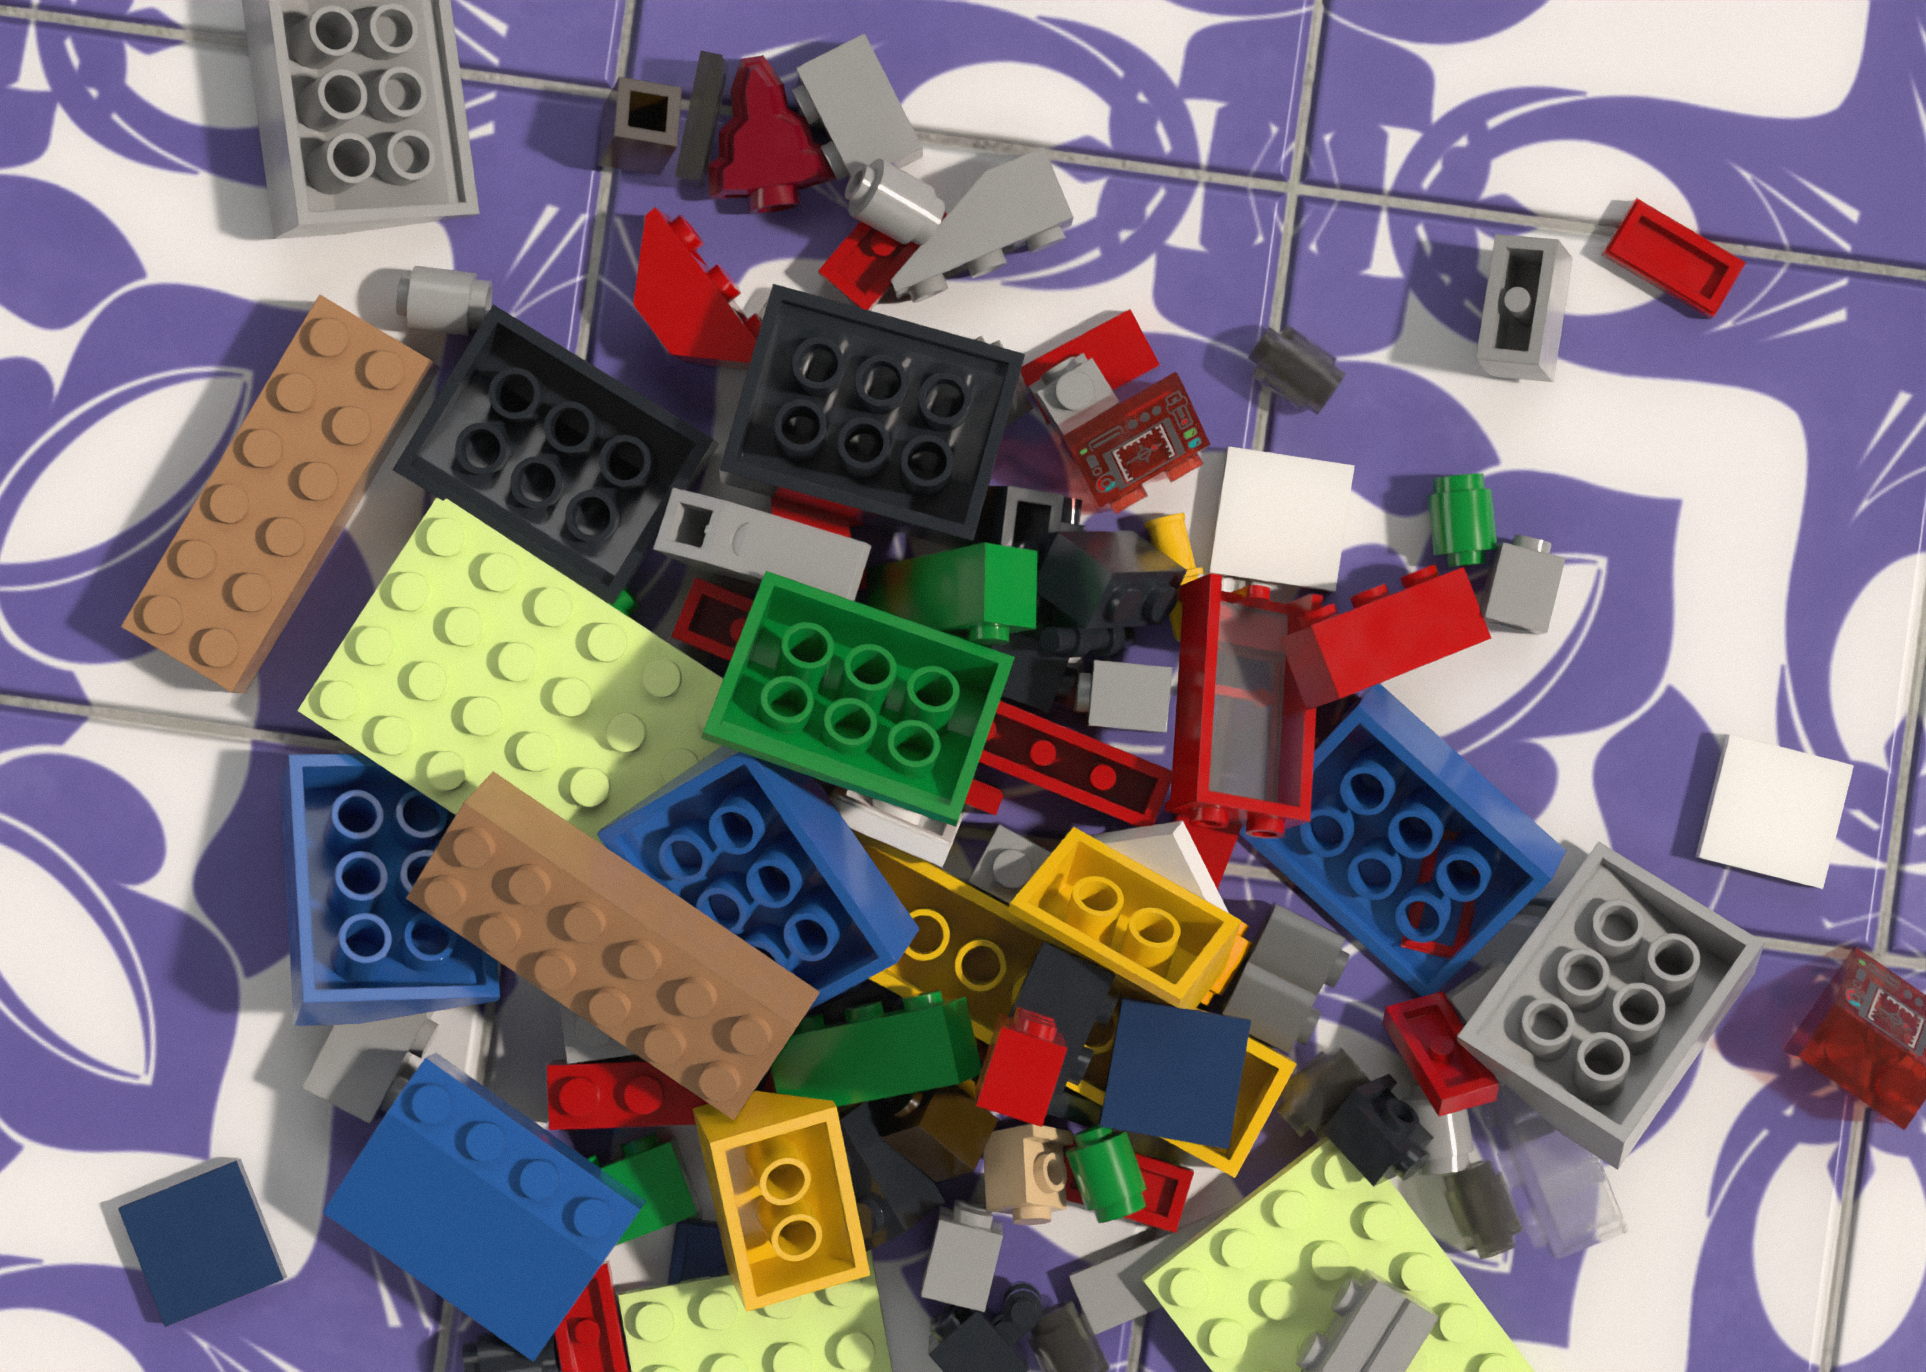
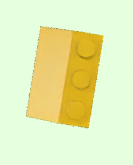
M1075 827L1071 829L1010 902L1008 912L1173 1006L1193 1010L1225 970L1241 920Z
M753 1091L734 1120L710 1104L693 1108L728 1273L746 1312L870 1275L842 1131L834 1101Z

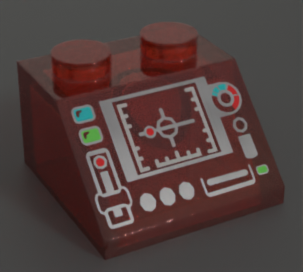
M1174 372L1063 435L1059 447L1096 511L1098 512L1110 505L1115 515L1149 496L1143 487L1145 484L1163 474H1166L1170 483H1173L1204 465L1199 454L1207 450L1211 444L1177 372Z
M1853 947L1785 1046L1783 1052L1885 1123L1905 1130L1926 1100V995L1859 948Z

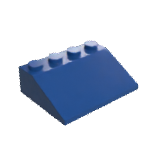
M1380 683L1367 688L1314 745L1310 822L1285 829L1284 837L1257 838L1246 835V826L1244 825L1239 833L1421 997L1437 993L1553 879L1567 851ZM1447 829L1460 833L1453 842L1441 839ZM1440 842L1431 882L1416 884L1422 858L1430 855ZM1473 865L1478 869L1480 874L1471 875ZM1475 899L1473 906L1475 913L1469 937L1450 959L1400 947L1403 935L1415 942L1426 943L1432 941L1453 947L1464 902ZM1415 901L1425 902L1419 929L1413 927L1408 919L1411 903Z
M725 746L719 747L605 825L597 833L606 848L818 990L820 993L809 1010L896 964L919 931L915 921L816 778Z
M364 754L288 755L280 779L294 1026L362 1024L498 1001L500 989L497 960L406 899L456 815Z
M434 1053L423 1060L394 1101L322 1213L534 1362L642 1209L646 1200L441 1055Z

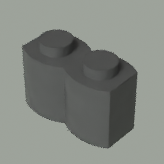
M1273 901L1252 942L1254 945L1236 974L1218 1013L1250 1019V1035L1287 1053L1290 1052L1295 1041L1305 1046L1321 1015L1320 1010L1312 1007L1323 984L1331 988L1335 987L1348 962L1350 954L1341 950L1346 938Z

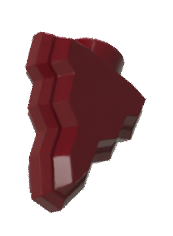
M764 55L742 58L730 91L733 118L719 131V157L708 164L710 199L748 198L749 210L752 214L774 213L797 208L802 205L800 190L836 180L835 175L821 149L823 145L813 141L806 118L788 108L784 83Z

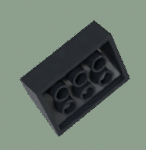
M773 284L719 469L721 483L955 549L972 546L1025 354Z
M493 304L392 470L440 500H450L569 579L614 605L655 545L672 489L677 488L690 492L719 443Z

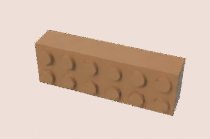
M319 294L121 627L231 693L245 694L440 367L430 359Z
M494 771L462 804L406 897L407 900L733 1120L741 1111L820 993Z

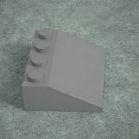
M242 0L274 239L338 235L473 217L480 214L451 0Z
M1598 842L1459 1033L1457 1042L1562 1135L1618 1170L1755 974L1764 942L1606 845Z

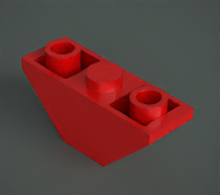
M654 207L645 215L633 301L634 307L668 352L674 357L689 364L748 370L762 318L757 313L747 318L734 301L741 294L734 280L718 263L710 269L696 251L704 245V242L692 225L681 214L672 219Z

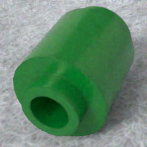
M1463 474L1432 479L1434 494L1428 495L1434 556H1447L1448 567L1486 564L1485 551L1497 550L1498 547L1492 489H1485L1484 474Z
M1095 1125L1074 1134L1076 1146L1068 1149L1066 1155L1086 1210L1094 1211L1097 1222L1113 1221L1146 1207L1142 1192L1147 1187L1127 1131L1119 1130L1113 1132L1112 1128Z

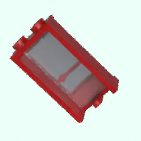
M1209 573L1179 587L1178 601L1183 602L1171 794L1170 801L1165 802V812L1188 815L1189 824L1195 827L1224 828L1228 826V823L1246 826L1245 834L1252 837L1281 838L1284 837L1285 829L1310 822L1316 708L1306 709L1279 638L1301 630L1302 626L1298 617L1322 608L1323 596L1309 594L1286 604L1270 601V588L1267 586L1248 585L1233 592L1221 591L1222 575Z

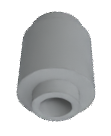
M880 158L873 161L869 166L865 164L860 165L852 174L845 190V198L850 201V216L902 244H907L910 241L919 246L925 244L937 230L945 210L944 200L935 196V189L932 186Z
M414 266L411 278H400L396 299L397 315L407 316L408 329L470 336L472 330H478L492 307V281L478 279L476 272Z
M1418 1082L1411 1084L1413 1095L1403 1097L1401 1100L1415 1110L1420 1124L1434 1137L1425 1147L1431 1156L1419 1170V1174L1425 1176L1440 1175L1470 1168L1468 1153L1474 1151L1468 1110L1465 1109L1438 1117Z

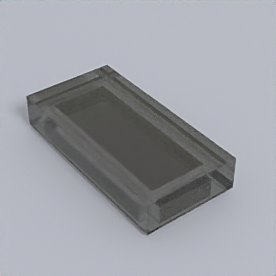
M700 51L675 177L681 186L701 189L702 186L705 187L708 164L710 163L729 70L726 59L721 54Z

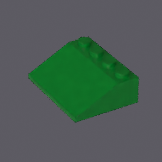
M765 571L701 738L956 827L1015 657Z

